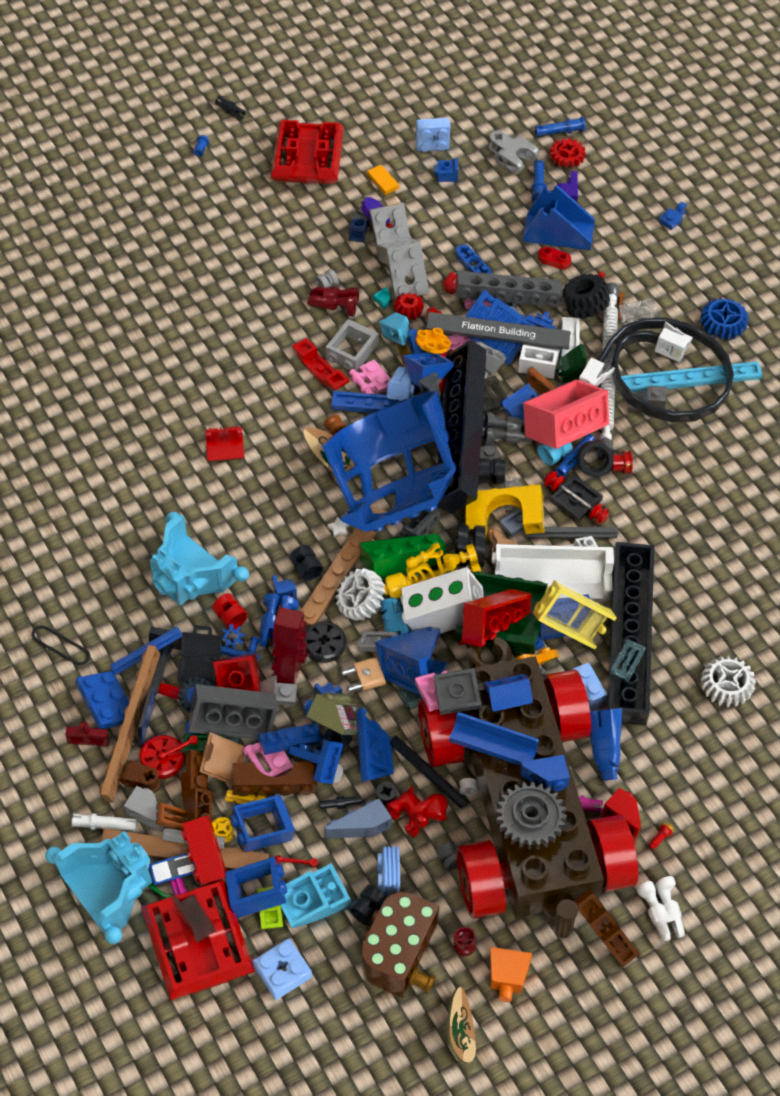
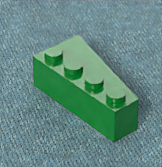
M439 534L359 542L360 561L366 569L375 572L381 579H385L386 576L395 573H407L406 560L412 556L419 555L423 550L426 552L435 543H439L440 548L434 552H438L440 549L443 550L444 554L440 557L441 563H444L443 556L446 555V545ZM429 558L427 563L430 566L437 565L436 558Z

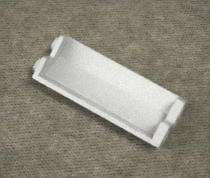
M496 544V552H492V564H495L494 575L500 574L510 578L519 577L529 581H542L543 583H548V586L556 580L558 583L581 595L589 594L590 599L593 601H611L613 591L612 571L614 566L613 547ZM561 593L558 599L568 598V596Z

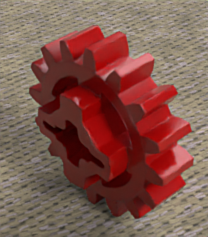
M570 137L568 140L562 138V141L557 139L556 143H552L550 159H553L554 164L559 163L558 167L564 165L566 169L568 166L573 168L574 165L579 166L580 163L584 162L586 155L585 147L582 146V142L577 143V139L572 141Z

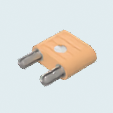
M377 657L356 662L351 667L341 669L343 676L355 673L359 683L348 685L347 689L349 692L360 689L365 691L386 685Z

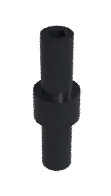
M339 796L336 799L319 801L320 809L335 807L337 809H344L346 806L362 804L361 796L347 798Z

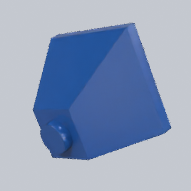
M423 352L403 355L411 382L418 387V381L433 372L437 373V378L441 377L442 380L454 365V362L440 354Z

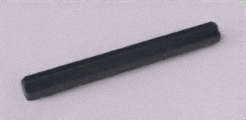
M394 736L390 740V745L461 809L465 807L468 800L398 736Z

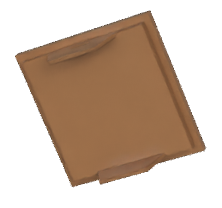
M209 732L199 772L231 784L232 764L243 763L244 756H242L244 746Z

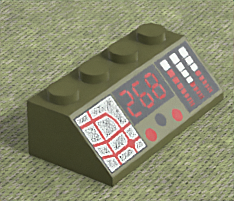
M332 692L316 694L306 717L342 735H358L356 711L359 710L357 703L352 701L353 698L351 696Z

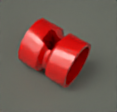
M231 593L223 594L212 605V611L221 619V622L228 630H230V624H233L234 628L237 629L248 618L246 610L238 604V601Z

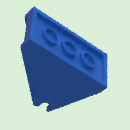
M545 185L527 212L523 242L591 250L595 218L559 186L556 185L553 191H549L547 185Z
M427 627L375 642L379 664L385 680L421 696L415 685V678L435 673V675L441 674L447 667L446 661L440 663L438 659L431 661L432 652L440 636V629L432 630V627Z

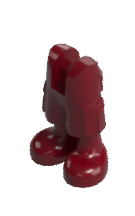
M316 287L311 289L307 304L312 307L336 310L338 306L346 308L347 314L350 317H355L356 304L359 303V288L352 287L340 290L339 287Z

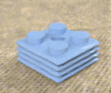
M449 118L416 120L415 144L417 151H444L449 149Z
M384 846L382 853H378L377 888L387 897L400 891V851L398 846L396 848L394 846L391 848Z
M286 939L253 960L254 969L275 1000L312 978L311 969L290 939ZM279 967H286V971L283 972L282 969L279 970Z

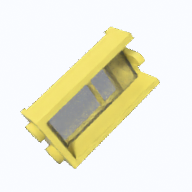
M556 580L547 587L545 595L541 601L537 602L533 611L538 621L593 649L597 647L592 640L596 633L599 632L604 635L606 632V627L603 623L607 617L614 621L617 618L611 609L575 592Z

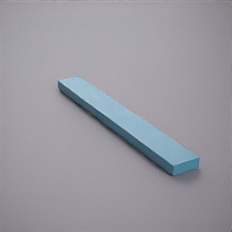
M758 361L732 364L734 372L733 382L762 379L763 374ZM723 365L621 376L632 393L642 392L648 386L666 387V389L721 384L727 381Z

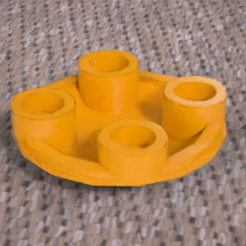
M433 328V330H418L416 342L421 349L433 354H442L450 349L451 341L443 334L442 329Z

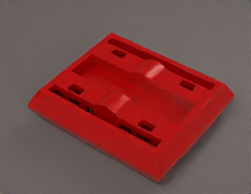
M281 120L277 128L271 178L281 182L335 184L338 181L344 126L337 122L312 124L299 123L298 120ZM285 137H290L287 138V145L284 146ZM331 139H334L333 149H330ZM283 150H286V165H281ZM329 153H333L331 168H328Z
M224 879L141 906L170 1001L255 972L237 917L230 907L229 894ZM218 895L229 926L227 928L223 927L213 896ZM161 914L168 935L170 947L167 948L163 946L155 915ZM231 932L236 952L239 955V963L234 961L226 937L227 933ZM172 952L182 982H175L169 960L167 959V953Z

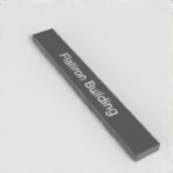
M429 312L426 329L440 328L443 330V333L565 350L569 349L571 331L434 312Z

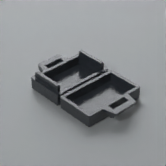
M195 625L192 633L182 632L180 656H186L187 658H180L178 682H186L190 678L198 677L209 681L211 685H217L214 661H210V659H221L223 636L212 635L211 626ZM197 629L208 630V634H200L196 632Z

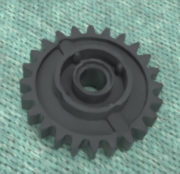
M523 782L522 788L515 784L514 791L507 789V796L502 794L501 801L497 803L498 809L495 816L498 817L496 824L500 825L499 832L505 831L504 838L511 837V844L519 842V848L526 844L528 850L531 849L532 845H535L537 850L540 844L548 847V840L554 843L556 836H561V830L565 828L564 822L567 817L564 814L566 807L562 806L563 800H556L557 792L550 794V787L544 790L542 783L535 787L534 782L529 787ZM531 813L534 814L536 817L531 818L528 817L526 814Z

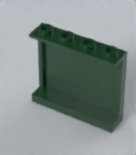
M471 571L483 586L484 597L510 589L531 594L530 613L518 622L511 623L507 630L499 631L496 636L507 642L511 651L535 654L542 622L538 621L533 611L537 602L541 601L545 595L548 583L524 580L519 577L510 578L500 574L491 575L481 571ZM456 626V642L463 643V626ZM494 639L485 641V647L493 648Z

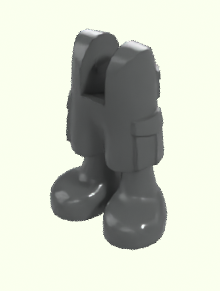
M491 412L485 413L484 427L486 430L483 439L484 445H491L495 439L504 438L506 443L535 441L525 437V432H522V430H525L524 420L521 418L507 416L505 419H501ZM493 427H504L505 430H498Z

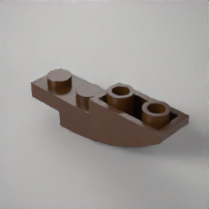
M195 750L186 752V772L181 773L183 805L188 821L210 815L212 821V791L207 790L208 775L199 772L204 753Z

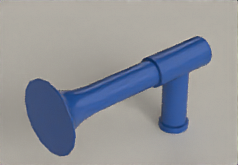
M251 637L248 652L222 646L221 654L234 657L255 653L260 639ZM257 654L258 664L261 657L259 654Z

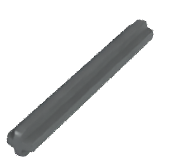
M544 527L545 533L525 534V530H523L524 538H584L588 536L593 538H617L618 529L616 527Z

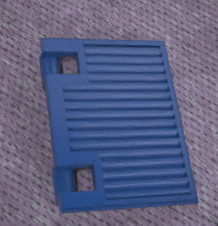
M483 290L465 316L536 326L525 320L521 314L498 298L492 297L486 290ZM484 300L491 304L490 308L483 304ZM468 336L475 342H482L502 352L506 357L504 362L510 365L524 345Z

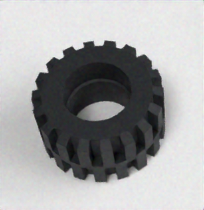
M597 274L576 276L574 279L569 280V283H566L565 288L562 290L567 311L571 316H576V318L586 319L587 317H594L599 315L609 305L610 297L605 280Z

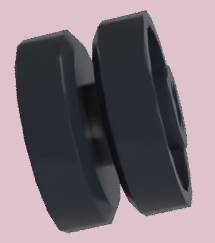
M458 524L455 540V554H459L461 551L463 553L467 552L466 546L473 544L480 567H484L485 525H475L473 537H470V527ZM469 559L465 563L460 562L457 566H467Z

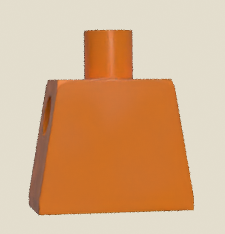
M491 947L489 957L491 989L499 990L498 999L500 1001L511 1002L513 992H522L530 967L532 953Z

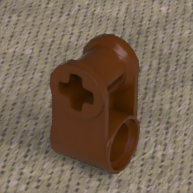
M132 760L127 761L119 778V781L127 787L136 788L138 786L142 789L148 788L153 793L157 792L161 787V781L158 778L156 769Z

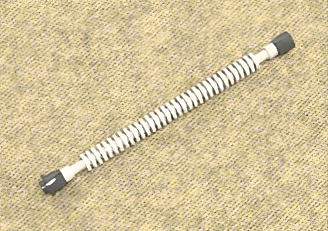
M613 282L606 284L610 301L608 307L604 310L602 351L609 339L617 332L618 309L615 305L619 297V286ZM617 344L611 349L605 359L602 374L611 370V363ZM611 374L601 383V388L608 390L609 425L600 428L603 430L599 441L606 444L612 453L615 454L610 433L614 428L615 385ZM597 448V456L606 459L604 452Z

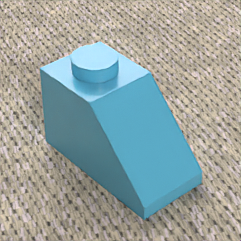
M395 312L379 321L384 338L402 346L406 344L408 331L410 330L408 326L409 321L406 316Z

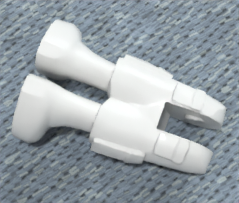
M672 876L660 879L655 886L652 881H648L636 887L638 895L648 902L650 908L647 911L651 922L656 926L659 936L664 942L671 940L667 925L671 923L677 938L685 936L679 905L676 901L671 900V890L676 884ZM656 891L660 896L663 905L661 903H658Z

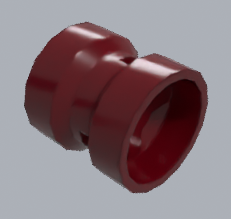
M461 927L454 933V949L460 956H469L475 951L476 939L472 929Z

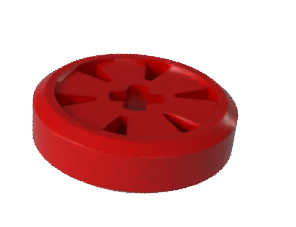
M168 735L150 738L140 750V764L156 769L159 779L173 777L184 766L185 755L182 754L183 748L167 755L163 760H159L158 753L166 752L180 745V741Z

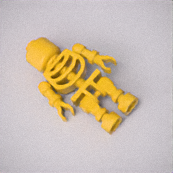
M439 543L433 544L426 552L423 550L419 555L408 558L406 560L407 575L399 572L386 576V584H384L385 587L383 588L386 592L385 596L389 595L390 598L400 599L403 587L456 571L457 564L460 562L465 563L468 559L471 565L470 571H481L473 544L466 546L467 552L465 553L461 551L459 554L444 555V564L440 560V557L444 554L443 550L440 549V551L434 552L440 548ZM429 558H436L438 570L432 571L431 566L427 563Z

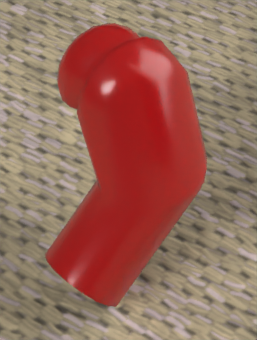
M450 272L442 284L445 291L451 295L455 293L454 281L456 274L454 272Z

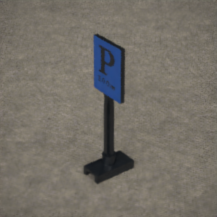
M151 626L149 642L170 630ZM182 637L160 649L159 661L138 725V747L143 746L154 708V698L158 693L168 656L172 649L181 650Z

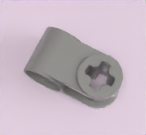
M476 342L487 349L485 369L495 374L506 360L505 355L482 342Z

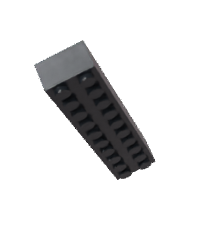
M472 340L467 341L446 355V358L454 362V365L444 376L442 410L445 419V429L449 436L448 445L452 460L455 462L456 471L441 501L436 506L450 514L474 502L478 496L487 349ZM438 451V464L443 463V460Z
M616 542L612 575L611 610L617 618L615 621L610 620L607 710L622 708V723L647 725L650 711L655 545Z

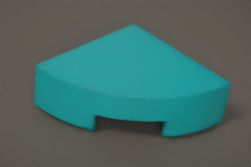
M387 287L373 295V300L383 309L387 308L390 303V294Z

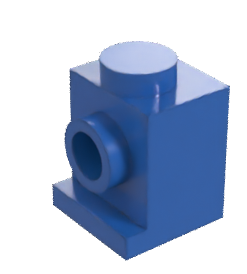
M458 158L437 161V165H434V175H437L438 182H458Z

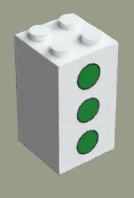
M465 567L403 587L400 598L404 613H402L403 622L408 624L412 631L432 627V630L440 629V634L456 629L457 625L463 626L464 603L483 598V586L471 571Z

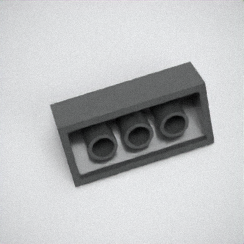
M195 684L191 701L189 732L203 734L211 732L216 735L258 740L259 734L272 732L278 710L275 693Z

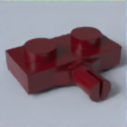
M82 722L80 726L66 727L65 735L68 744L105 747L109 745V735L106 729H99L98 727L89 728L87 722L86 724Z

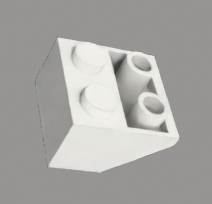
M524 344L520 355L518 372L528 374V370L534 367L544 377L554 379L560 349Z

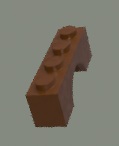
M254 762L233 763L231 769L232 795L244 797L259 794L260 796L280 794L287 796L290 794L309 795L315 793L317 781L313 779L316 772V764L314 762H295L287 774L271 777L261 773L256 768Z

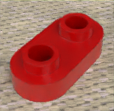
M542 247L538 251V260L543 264L562 270L569 268L571 265V256L566 252L551 247Z

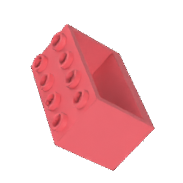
M577 379L523 403L525 437L555 449L609 425L608 390Z

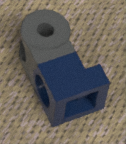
M355 211L349 227V241L365 242L369 220L363 212Z

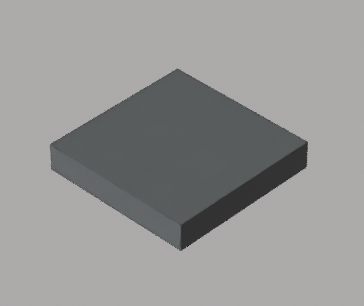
M475 668L433 675L440 715L482 708Z

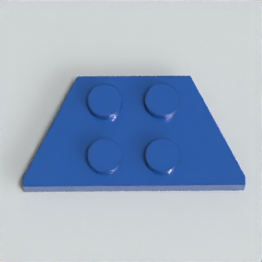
M364 708L356 711L362 782L394 774L392 746L390 745L391 737L386 731L382 730L375 720L370 721L366 717L367 711Z

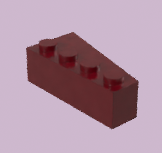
M283 607L279 608L274 622V647L272 656H274L272 670L274 672L272 676H277V683L295 684L301 665L306 663L308 656L306 652L307 642H305L307 636L305 631L306 621H304L303 612Z

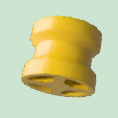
M225 817L215 819L212 824L216 836L224 837L225 843L229 842L233 838V827L230 820Z

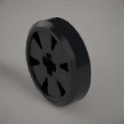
M318 622L306 629V652L313 661L320 663L332 662L344 653L346 637L338 625L331 622ZM323 640H327L325 645L321 644Z

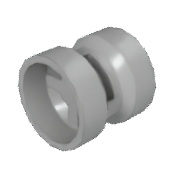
M329 269L325 271L324 275L316 276L315 282L317 287L327 288L338 285L339 279L335 271Z

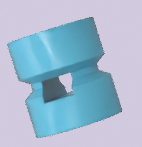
M571 442L557 449L543 443L537 447L539 457L549 466L554 465L572 451Z

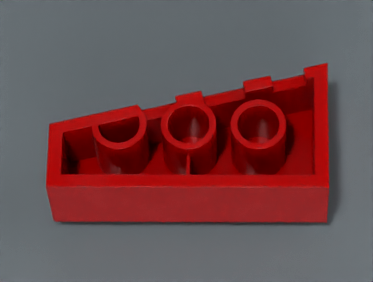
M510 589L464 603L462 642L478 647L486 645L485 641L488 639L493 640L497 637L496 634L499 631L507 630L511 623L518 622L530 613L531 594Z

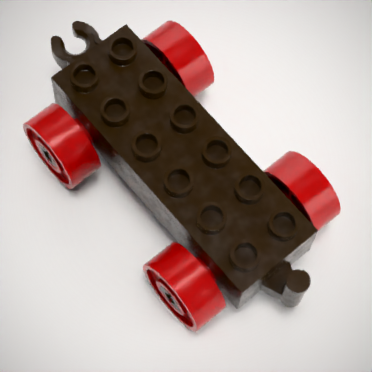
M497 637L494 639L493 650L499 656V660L496 663L487 664L483 662L480 657L481 647L470 646L468 654L469 669L475 668L482 708L462 711L460 713L537 738L539 741L534 760L564 755L570 776L569 786L562 791L551 790L550 794L558 793L556 800H563L562 806L566 807L564 814L567 817L564 822L565 828L561 830V836H556L554 843L548 840V847L540 844L537 850L535 845H532L531 849L528 850L526 844L522 848H519V842L511 844L512 838L505 839V831L499 832L500 825L496 824V819L498 818L495 816L498 809L497 803L501 801L502 794L507 796V789L514 791L515 784L522 788L523 782L528 787L532 782L521 776V766L469 749L496 851L491 840L457 846L456 859L461 890L471 919L505 913V889H507L515 918L542 913L553 926L554 933L560 938H566L572 934L575 918L578 914V905L573 901L586 890L590 889L599 900L601 891L609 892L637 885L638 861L630 828L622 814L591 819L587 822L563 746V742L589 738L591 734L589 702L579 672L573 669L546 674L542 678L536 656L511 661L512 654L508 643L502 638ZM525 674L530 681L533 702L495 712L492 711L489 694L485 691L484 683ZM419 698V724L430 766L433 768L463 762L464 746L449 742V737L456 723L457 712L440 715L439 709L429 712L423 698ZM531 813L526 814L528 817L531 818L536 817L534 814Z

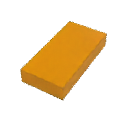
M382 165L367 171L368 177L384 195L399 189V184Z

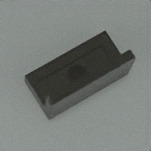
M194 895L181 902L176 896L172 898L176 912L196 942L216 931Z

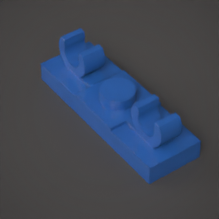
M317 723L262 733L258 735V741L264 755L287 751L290 749V745L299 746V743L310 746L319 744L321 736Z

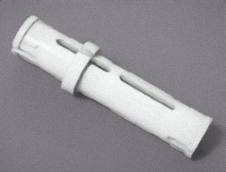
M73 813L72 827L91 828V830L107 828L119 831H136V818L97 816L94 813L92 815Z

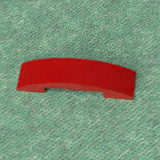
M307 338L292 345V349L303 365L326 387L336 391L350 382L339 369L334 370L317 353V347Z

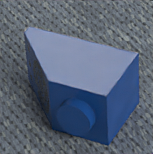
M564 755L521 762V776L534 782L537 786L542 783L544 790L548 787L551 788L550 791H562L568 788L570 776Z

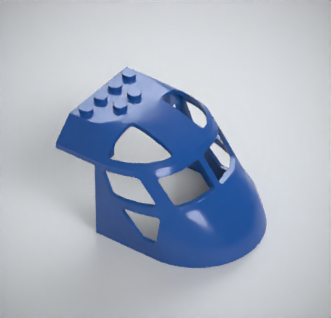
M436 390L412 396L369 414L339 430L322 445L349 506V509L341 517L342 522L366 532L371 530L378 532L385 528L384 525L391 523L393 526L402 522V518L408 517L411 519L418 516L420 511L426 510V512L437 508L436 505L441 501L456 471V466L451 457L448 445L449 436L445 429L444 414ZM435 441L443 463L415 471L411 449ZM342 448L355 464L347 472L344 469ZM403 453L408 475L374 490L372 488L371 466ZM357 474L361 477L363 497L358 501L354 499L347 484ZM396 492L393 510L373 514L370 504Z

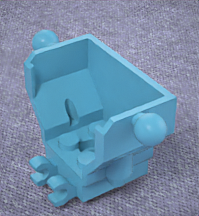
M177 512L167 514L163 545L158 548L155 555L150 559L152 582L159 590V594L168 595L181 606L188 599L192 600L198 595L224 592L234 582H244L249 578L248 569L243 566L238 567L237 559L234 556L231 557L227 554L218 561L188 537L185 517L183 515H179Z
M123 831L112 840L105 839L101 843H72L62 851L58 847L47 849L45 853L46 860L56 865L60 876L103 932L105 940L110 944L118 943L122 938L121 929L128 924L135 900L142 895V890L152 883L148 871L150 858L143 847L138 843H130V837Z

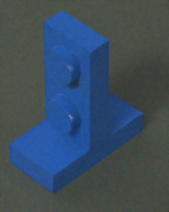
M324 740L322 749L314 748V751L311 750L310 745L299 743V746L290 745L288 753L317 763L313 780L333 784L343 743Z

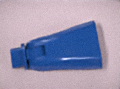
M622 708L590 711L591 734L589 737L598 772H601L602 781L618 779L617 770H619V767L615 766H619Z

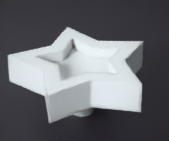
M338 517L334 523L328 524V528L333 531L334 537L340 534L347 535L346 529L349 524L342 522Z

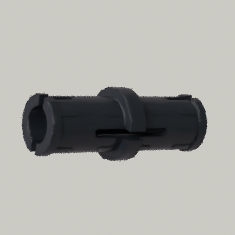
M221 95L217 97L220 101L215 100L216 105L239 120L244 118L239 113L244 116L246 115L245 110Z

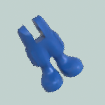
M266 594L263 598V604L267 607V613L263 614L260 624L261 647L267 648L269 638H273L275 613L280 603V596L278 594ZM283 595L281 607L297 610L299 602L290 596Z

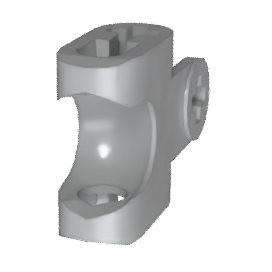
M494 131L490 135L489 150L495 154V161L515 175L522 171L523 162L520 160L521 158L534 161L539 156L538 148L521 136H516L512 139L502 131Z

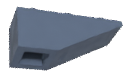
M379 798L375 801L371 800L356 811L351 810L344 817L330 821L324 827L325 838L374 837L392 827V817Z

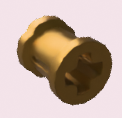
M415 967L408 985H415L425 990L426 994H429L436 976H430L420 971L418 967Z

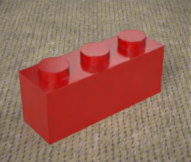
M210 815L182 823L181 834L184 841H188L190 849H187L190 861H194L196 867L193 870L196 881L200 882L201 885H205L226 878L225 872H227Z

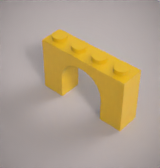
M541 484L478 491L477 500L466 505V525L470 527V537H473L475 525H485V539L488 538V517L492 511L504 505L516 506L522 510L525 534L545 533Z

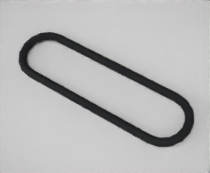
M40 625L32 631V638L36 642L76 665H84L89 662L91 654L87 649L51 628ZM44 628L87 653V660L76 662L35 637L36 630Z

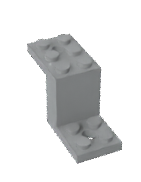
M404 203L369 209L378 260L389 267L394 300H396L397 296H401L402 293L408 294L410 292L412 295L416 293L417 296L429 293L421 242L410 237ZM392 218L394 225L391 228H387L386 221ZM411 274L413 281L410 284H406L405 277Z

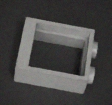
M348 319L326 346V359L343 366L347 370L355 369L357 372L359 367L364 364L378 346L379 333ZM346 336L364 344L355 357L337 349Z

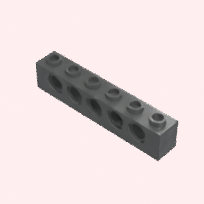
M457 271L455 280L456 298L477 300L483 290H486L495 299L498 298L506 303L559 307L563 295L561 280Z

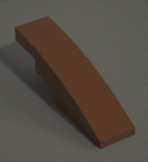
M590 889L573 901L577 903L579 912L622 967L639 955V952Z

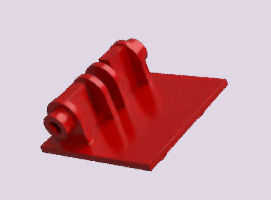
M226 426L223 430L222 427H220V430L218 428L205 430L207 461L245 459L242 427L236 426L227 429Z

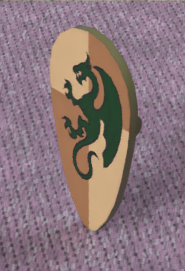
M305 428L303 430V437L308 448L320 463L334 474L322 448V445L333 435L320 429ZM342 448L344 469L347 472L355 464Z
M458 987L452 994L448 1019L443 1025V1029L447 1031L448 1043L454 1056L462 1063H469L473 1061L476 1053L474 1026L465 991L462 987Z

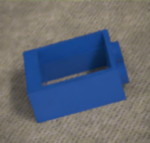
M281 795L233 806L232 814L229 816L233 828L235 827L237 832V842L239 845H242L244 852L291 841L294 835L295 828ZM272 812L279 831L249 838L242 819Z
M274 857L225 872L230 907L237 918L286 903L285 894L288 893L285 881L282 880L285 872L282 864H278ZM272 874L273 889L243 898L242 883Z

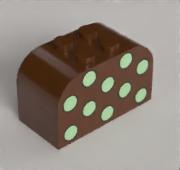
M398 892L387 897L379 911L375 910L371 920L373 924L370 929L367 928L362 938V941H364L362 946V971L369 983L403 998L409 986V979L415 967H418L438 924L439 905L407 892Z

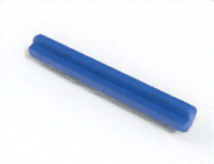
M178 627L171 629L111 664V670L115 675L121 673L142 660V655L146 652L148 645L156 646L159 651L181 638V630Z

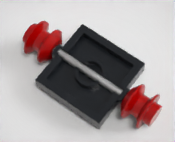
M557 471L549 472L544 479L545 486L551 485V491H556L550 497L552 504L578 523L589 512V519L596 518V524L606 522L609 517V509H602L600 502L603 500V495L575 475L565 484L564 476L557 477Z

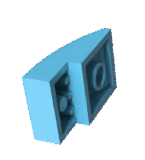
M330 863L314 873L309 871L287 883L286 903L280 906L291 927L295 928L341 911L350 906L352 901L335 868Z

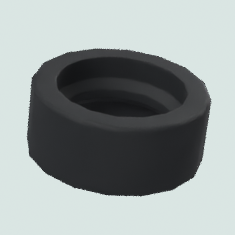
M597 440L584 443L576 455L579 468L585 474L592 477H600L606 474L614 462L611 449L603 442ZM592 448H599L605 454V463L599 469H590L584 462L586 452Z

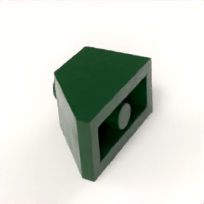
M579 344L560 358V364L557 366V375L561 376L562 383L572 382L576 379L579 380L580 375L585 369L587 356L583 344Z

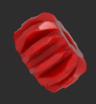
M408 292V294L402 293L401 296H397L394 309L396 313L406 316L408 321L410 319L416 321L417 317H421L424 304L422 298L417 297L416 293L412 295Z

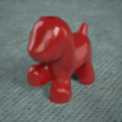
M411 786L399 798L387 803L386 807L394 821L400 818L402 811H406L410 821L404 829L412 838H415L419 834V827L424 829L428 825V818L438 822L444 821L447 818L448 802L445 796L441 794H432L425 800L420 801L414 793V787Z

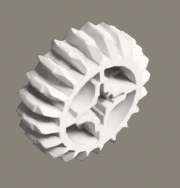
M364 568L362 570L356 569L355 572L350 571V576H344L345 581L340 582L341 587L336 589L339 593L335 596L338 600L336 605L345 617L356 621H364L365 618H371V613L377 614V607H381L380 602L385 600L382 597L386 593L383 589L385 585L381 577L373 571Z
M729 655L726 659H723L722 656L718 660L713 658L711 663H708L702 671V691H706V697L712 696V702L719 701V706L722 703H725L727 708L730 704H733L735 707L738 706V703L743 705L754 692L756 683L754 672H750V666H744V661L738 662L737 657L734 660L730 659ZM715 674H716V676L718 677V678H717V680H718L717 683H715L714 680H713V676H714ZM739 680H741L743 683L742 688L739 687Z

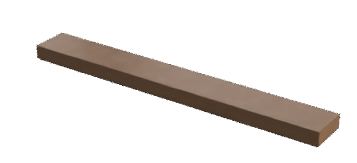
M104 828L100 843L105 839L112 840L123 831ZM126 832L130 837V843L140 844L149 858L165 860L186 854L187 849H190L189 844L164 841L163 837ZM227 847L221 850L228 871L269 858V854L244 852V850Z

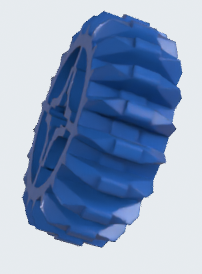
M720 297L718 300L714 298L712 302L708 301L704 305L700 316L701 325L704 331H708V335L713 334L714 338L720 337L721 340L726 338L728 341L731 337L735 339L737 335L741 336L746 330L749 321L748 312L744 306H741V302L735 303V299L731 301L728 300V297L726 299Z

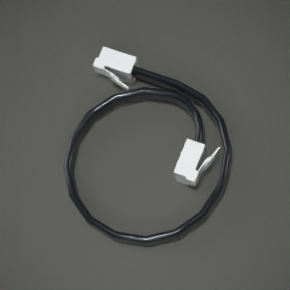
M660 317L642 318L622 326L609 339L597 360L593 358L589 360L579 380L598 386L612 374L614 385L626 402L645 415L667 422H694L714 414L728 399L734 372L729 355L715 338L691 324ZM661 328H663V331H662L661 334H660V333L653 332V331H639V330H641V329H661ZM692 338L710 348L720 360L727 381L724 392L714 403L695 411H670L652 406L633 394L621 378L618 359L620 352L627 345L634 342H650L657 344L655 352L680 362L685 350H688ZM617 344L611 363V370L602 374L604 361L611 349Z

